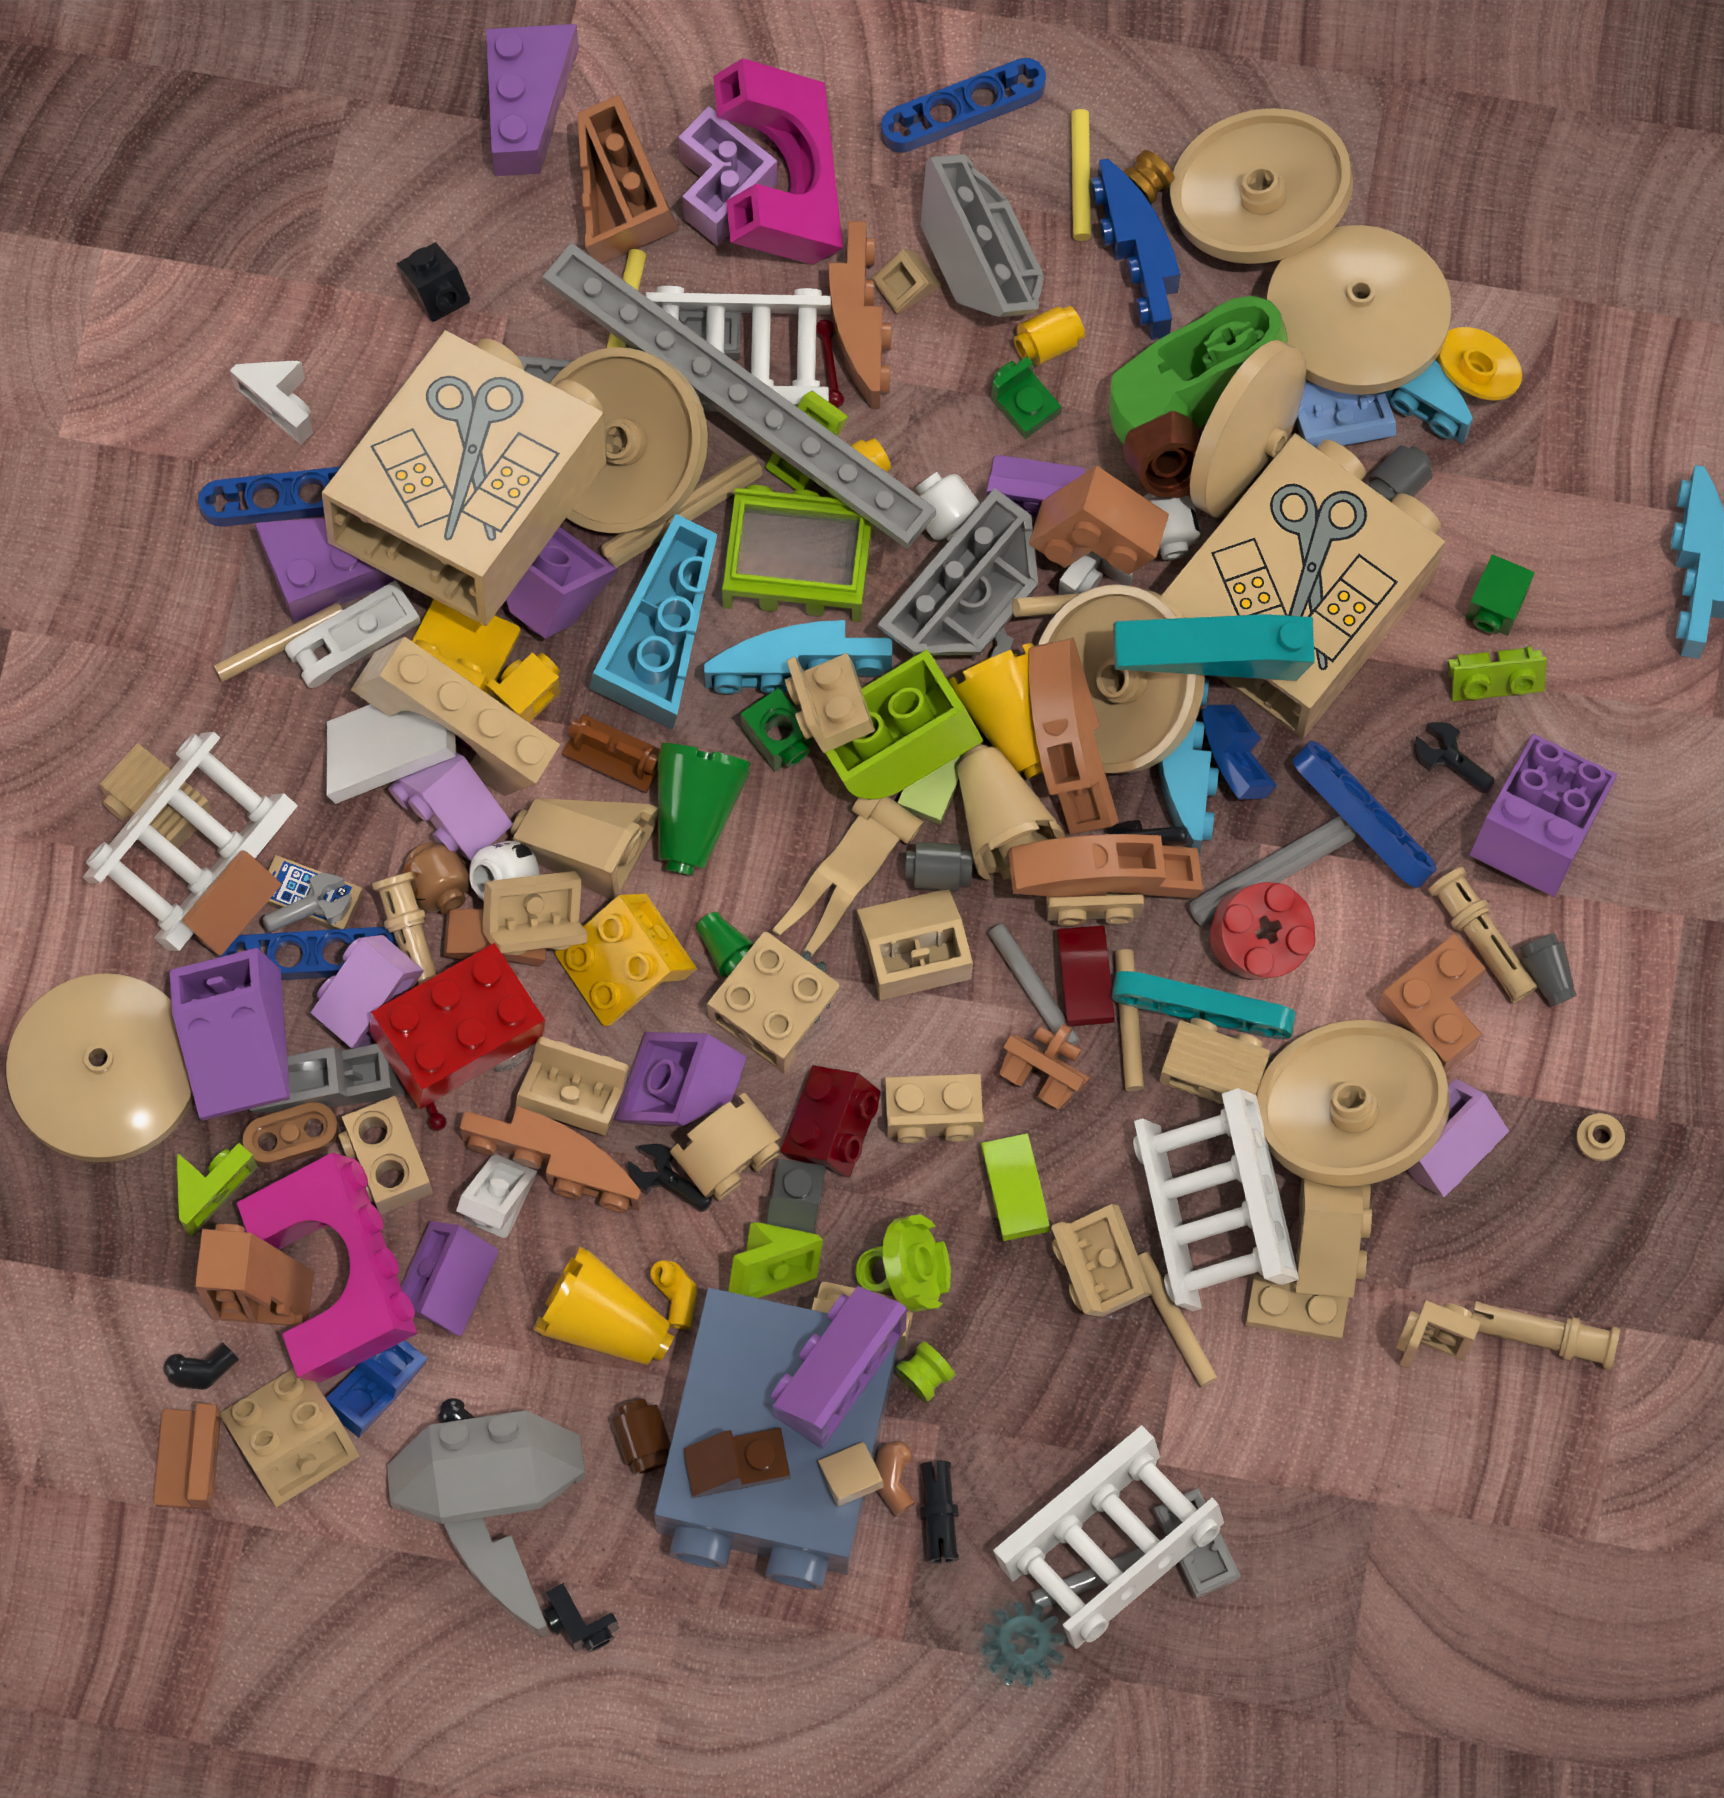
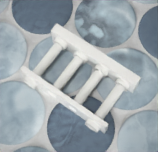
M659 286L656 288V292H646L648 299L678 321L679 310L706 311V341L722 353H724L725 311L752 313L751 374L796 407H798L802 397L812 390L829 402V387H820V381L815 380L817 314H831V296H822L821 290L812 288L794 290V295L684 293V288L679 286ZM771 313L798 314L797 380L792 381V386H774V381L769 379ZM699 397L704 411L719 412Z
M215 732L201 733L199 737L194 733L185 740L176 752L180 760L109 845L103 842L93 851L86 861L90 868L82 877L88 883H101L106 876L110 877L159 919L158 926L162 929L154 939L169 951H180L194 934L183 924V917L237 854L245 850L256 858L298 806L284 793L271 794L269 798L266 795L260 797L209 752L220 739ZM196 767L248 811L247 817L251 820L240 833L237 831L229 832L180 789V786ZM166 803L172 806L219 847L217 853L221 857L210 870L207 867L199 868L150 825ZM137 839L189 883L187 889L191 893L180 906L177 903L170 905L119 861Z
M1240 1088L1222 1093L1225 1108L1221 1110V1115L1162 1133L1161 1126L1145 1119L1134 1121L1137 1136L1133 1139L1134 1150L1138 1160L1144 1164L1168 1274L1164 1277L1165 1288L1168 1296L1175 1302L1176 1306L1191 1311L1202 1309L1198 1293L1199 1289L1259 1272L1264 1276V1279L1280 1285L1299 1280L1269 1147L1264 1136V1126L1257 1096ZM1225 1133L1232 1137L1235 1155H1232L1231 1161L1172 1178L1167 1156L1168 1151ZM1236 1179L1242 1183L1246 1198L1242 1202V1207L1183 1225L1177 1197ZM1247 1225L1250 1229H1253L1257 1247L1253 1248V1253L1193 1271L1188 1243Z
M1142 1425L993 1550L1000 1569L1012 1582L1022 1574H1031L1071 1617L1063 1624L1069 1643L1075 1649L1080 1647L1085 1641L1092 1642L1099 1638L1106 1631L1112 1618L1197 1546L1204 1547L1213 1541L1220 1532V1526L1224 1524L1219 1504L1213 1498L1197 1510L1155 1466L1160 1458L1156 1441ZM1133 1480H1142L1183 1522L1161 1541L1119 1498L1120 1491ZM1097 1511H1105L1145 1553L1143 1557L1124 1573L1081 1529L1083 1523ZM1060 1542L1068 1543L1108 1585L1087 1604L1077 1596L1044 1560L1046 1554Z

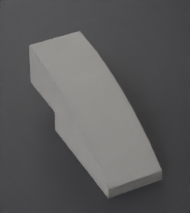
M377 1044L343 1051L336 1047H330L287 1056L290 1099L252 1108L250 1111L253 1113L279 1112L309 1102H319L330 1108L380 1101L395 1095L396 1097L405 1096L404 1085Z
M483 1518L443 1524L455 1551L472 1577L489 1597L515 1621L541 1638L549 1635L546 1622L512 1536L510 1535L492 1542Z

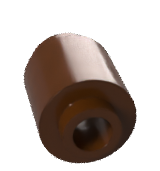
M640 1399L619 1407L620 1416L614 1418L612 1423L626 1465H632L635 1475L645 1474L665 1467L671 1442L658 1405L648 1406L646 1399Z

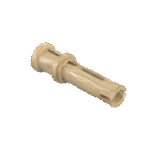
M1459 867L1436 881L1428 889V892L1432 897L1438 896L1453 918L1450 924L1459 932L1464 931L1510 997V1001L1515 1004L1533 993L1538 988V985L1534 983L1512 948L1488 916L1490 913L1489 903L1485 899H1479L1465 878L1467 871L1464 867Z
M407 872L372 883L374 891L379 892L387 916V920L384 921L385 929H388L389 933H394L398 948L424 970L413 986L415 988L437 974L421 925L425 923L424 918L426 915L424 910L418 908L411 886V881L414 879L413 873Z
M1479 1301L1475 1303L1472 1319L1481 1322L1478 1329L1480 1333L1560 1351L1559 1356H1562L1564 1360L1571 1361L1573 1357L1602 1363L1604 1369H1612L1620 1328L1613 1327L1609 1331L1583 1325L1579 1318L1574 1317L1572 1319L1567 1318L1566 1323L1482 1304Z

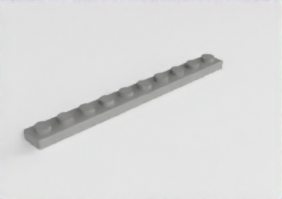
M572 242L543 275L545 285L631 348L654 354L671 363L687 378L698 397L907 550L936 516L935 507Z

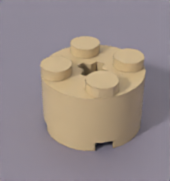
M746 1093L739 1095L738 1103L740 1106L738 1108H735L730 1101L690 1131L687 1136L691 1140L686 1144L688 1147L685 1150L677 1143L670 1151L705 1198L714 1195L718 1202L722 1201L741 1185L742 1177L740 1174L752 1166L756 1172H759L779 1156L778 1151L780 1148L777 1144L782 1138Z

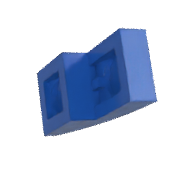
M1235 704L1207 705L1202 711L1206 734L1214 758L1228 785L1239 800L1267 798L1277 785L1251 753V750L1261 740V737Z
M404 1340L359 1363L357 1368L326 1397V1400L340 1422L360 1438L408 1386L426 1364L428 1358Z

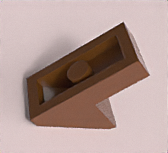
M781 1427L734 1437L732 1430H728L684 1448L693 1498L790 1480V1471Z

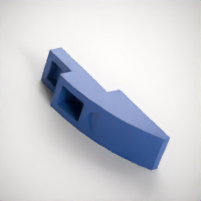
M1109 159L1099 160L1098 176L1091 178V188L1095 205L1103 204L1106 218L1100 219L1104 246L1112 245L1115 261L1127 259L1131 284L1139 283L1142 298L1136 299L1140 325H1148L1151 340L1161 339L1168 335L1171 330L1172 317L1167 295L1178 293L1181 274L1174 250L1155 210L1141 190Z

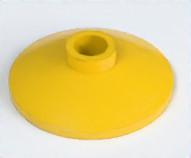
M1457 327L1448 331L1445 344L1437 359L1445 375L1457 387L1472 396L1494 401L1509 398L1517 391L1522 381V369L1517 357L1505 343L1488 332L1472 327Z

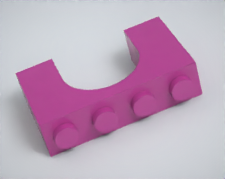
M744 58L714 75L717 117L758 129L766 134L782 152L791 178L790 193L756 183L726 201L731 243L812 265L843 249L825 83Z
M333 1152L237 1202L247 1233L254 1234L279 1250L317 1230L327 1227L335 1229L347 1246L350 1258V1273L347 1285L340 1298L325 1312L282 1333L297 1378L319 1383L417 1334L412 1320L415 1316L414 1307L409 1297L402 1292L396 1275L399 1273L398 1262L394 1254L386 1247L381 1233L383 1229L382 1217L375 1206L371 1204L365 1188L368 1185L367 1175L363 1167L355 1159Z

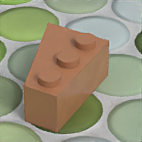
M618 94L578 112L580 166L583 172L584 189L582 200L586 223L585 248L589 255L600 264H604L629 253L630 249H638L678 231L677 223L620 95Z

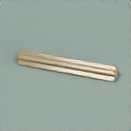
M745 454L696 485L694 491L680 509L662 523L644 531L622 533L613 537L601 546L604 559L618 568L662 540L675 514L692 521L735 494V488H744L759 479L763 474L759 461L753 454Z

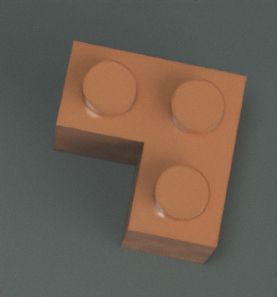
M1095 466L1042 501L1029 545L1043 553L1049 560L1058 563L1064 568L1093 551L1108 561L1113 567L1129 575L1157 557L1169 514L1100 467Z
M1454 933L1382 992L1377 1008L1391 1024L1402 1027L1425 1041L1437 1054L1445 1073H1447L1476 1049L1482 1035L1479 1029L1456 1004L1480 985L1486 968Z

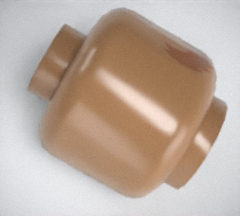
M427 842L408 854L402 874L407 872L413 873L414 879L411 881V886L417 905L422 910L433 913L441 911V913L447 914L449 909H458L464 904L466 900L465 895L470 890L471 883L469 871L456 851L448 850L444 844Z

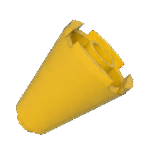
M1033 643L1022 645L1026 653L1024 655L1017 656V654H1013L1012 650H1008L963 671L966 681L959 683L955 677L948 680L968 714L993 747L998 748L1018 773L1024 772L1027 779L1043 773L1030 698L1029 648L1034 646Z
M581 1246L577 1248L575 1259L571 1257L545 1303L549 1306L543 1318L538 1317L533 1328L534 1331L542 1336L646 1366L651 1362L652 1358L661 1361L674 1339L673 1335L667 1333L670 1322L593 1253Z

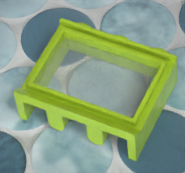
M749 485L746 489L735 488L725 575L722 586L723 608L732 609L733 598L738 596L759 599L760 608L765 611H777L779 601L806 604V613L812 616L824 615L825 606L851 608L852 622H861L873 524L838 498L820 497L814 491L795 490L792 494L774 492L770 487L763 485Z

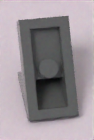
M778 1159L773 1194L770 1196L767 1224L816 1234L826 1166Z

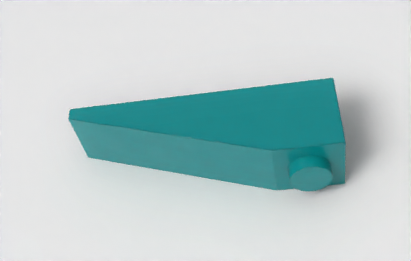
M1260 614L1116 621L1113 624L1115 670L1297 681L1315 663L1313 617Z

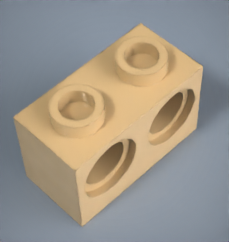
M396 1095L341 1116L346 1128L345 1132L338 1134L346 1157L357 1158L359 1164L363 1167L368 1179V1185L365 1188L370 1202H375L380 1215L433 1194L429 1178ZM377 1126L387 1130L385 1139L378 1144H367L362 1140L365 1131L371 1127ZM395 1169L404 1173L403 1181L396 1187L387 1188L379 1184L381 1175L388 1170Z

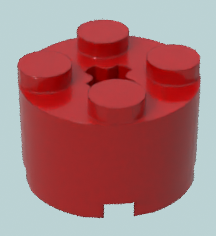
M1263 882L1232 891L1220 901L1215 910L1212 925H1210V943L1218 961L1227 970L1248 979H1269L1292 972L1305 961L1313 950L1316 941L1314 918L1308 904L1291 887L1281 883ZM1266 923L1269 932L1265 935L1266 938L1258 939L1255 931L1261 927L1260 924Z

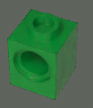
M1492 554L1470 601L1465 618L1472 620L1478 629L1486 633L1498 634L1500 632L1508 636L1530 589L1535 572Z
M777 688L741 713L742 730L774 772L785 764L787 767H792L801 762L809 754V748L812 746V737L809 739L804 737L795 715L798 712L780 688ZM776 726L786 727L792 732L784 740H774L767 733Z

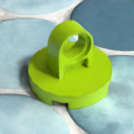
M921 1214L894 1219L887 1227L883 1246L865 1251L857 1262L856 1277L862 1288L880 1294L893 1293L896 1299L913 1313L939 1308L943 1304L938 1301L940 1294L948 1293L950 1289L951 1266L945 1242H935L932 1233L929 1231V1229L936 1227L934 1223ZM883 1258L886 1279L882 1283L876 1284L873 1280L872 1270L875 1263Z

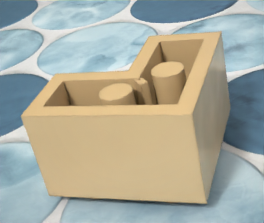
M1304 1178L1301 1179L1299 1197L1300 1228L1296 1254V1268L1299 1280L1295 1281L1296 1293L1354 1298L1356 1279L1364 1280L1366 1275L1367 1251L1360 1250L1361 1238H1370L1372 1209H1369L1370 1184L1338 1187L1315 1183Z

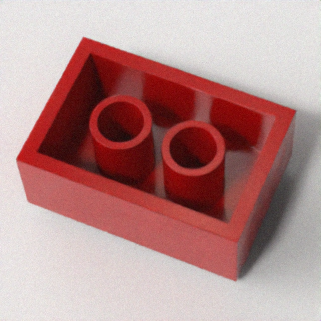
M493 943L372 1011L369 1033L420 1110L536 1044L538 1038L543 1036L545 1019L496 944Z

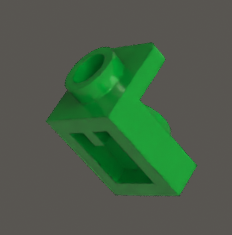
M1028 356L1017 364L1011 361L1001 367L993 377L994 381L992 382L991 400L1024 439H1027L1060 415L1062 410L1059 402L1033 373L1034 363Z

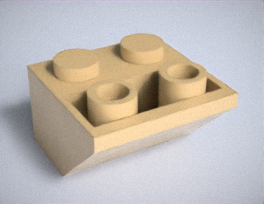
M950 890L935 891L857 910L880 1001L972 979L973 961L962 919Z

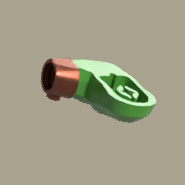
M1256 296L1234 298L1222 303L1202 318L1159 339L1114 373L1110 385L1108 406L1113 431L1123 446L1126 462L1148 493L1157 497L1181 498L1190 494L1191 470L1200 441L1198 430L1200 427L1206 426L1227 384L1240 366L1258 348L1274 340L1288 342L1287 331L1281 312L1270 300Z

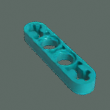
M1120 971L1116 973L1112 991V999L1123 1005L1187 1020L1199 1018L1209 1021L1218 1027L1272 1039L1291 1038L1296 1012L1293 1009L1280 1004L1134 971Z

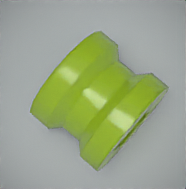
M925 1341L915 1348L914 1357L909 1361H901L894 1368L905 1385L925 1403L935 1396L936 1387L941 1383H949L956 1376L947 1361Z

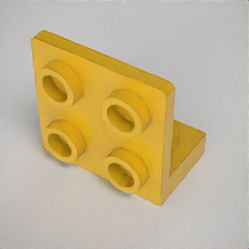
M434 599L412 642L487 693L486 684L492 678L497 681L521 634V630L518 625L495 615L488 625L485 626Z
M646 893L618 895L583 926L588 933L586 943L571 945L567 949L555 951V955L603 1026L613 1025L662 982L685 980L697 970V967Z

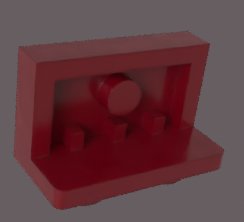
M812 1065L780 1152L790 1160L827 1166L839 1176L849 1178L855 1163L861 1156L862 1144L871 1120L877 1113L881 1091L859 1073Z

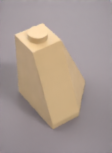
M535 798L529 811L522 809L519 812L510 833L514 835L513 841L520 842L531 849L539 865L555 873L576 871L582 879L581 886L613 901L620 895L658 827V808L651 804Z

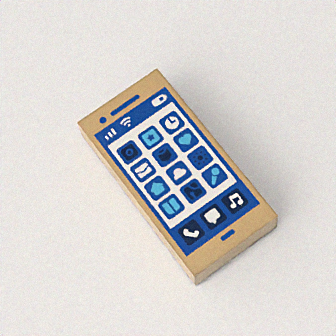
M275 855L268 871L282 885L268 900L266 905L279 909L307 897L312 887L309 878L322 872ZM344 881L345 886L328 891L325 894L323 900L328 902H335L337 899L351 894L352 904L342 920L329 925L326 917L315 914L304 919L331 930L348 929L364 893L363 889Z

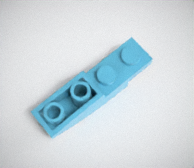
M1436 360L1419 377L1399 388L1385 392L1391 406L1399 413L1406 416L1414 415L1429 424L1431 430L1442 438H1453L1461 444L1466 440L1473 418L1455 384L1445 375Z
M1695 465L1689 481L1681 480L1676 506L1684 508L1682 523L1675 522L1670 549L1678 551L1675 567L1686 569L1682 595L1690 597L1688 612L1680 611L1675 638L1683 639L1681 656L1699 659L1706 645L1710 617L1724 619V508L1715 485L1705 467Z
M845 620L818 621L772 630L747 639L704 664L705 688H714L716 692L722 694L739 693L742 691V688H761L762 692L768 694L780 688L783 693H786L788 689L785 679L792 677L787 664L788 659L796 657L805 671L845 653H848L857 675L863 677L878 676L883 671L892 670V638H845Z
M1205 678L1201 706H1206L1209 678ZM1195 720L1190 732L1179 747L1158 763L1162 791L1175 827L1183 826L1188 829L1190 838L1185 846L1198 848V855H1200L1202 840L1211 841L1214 813L1205 811L1207 795L1216 796L1219 768L1210 767L1212 752L1202 751L1204 722Z

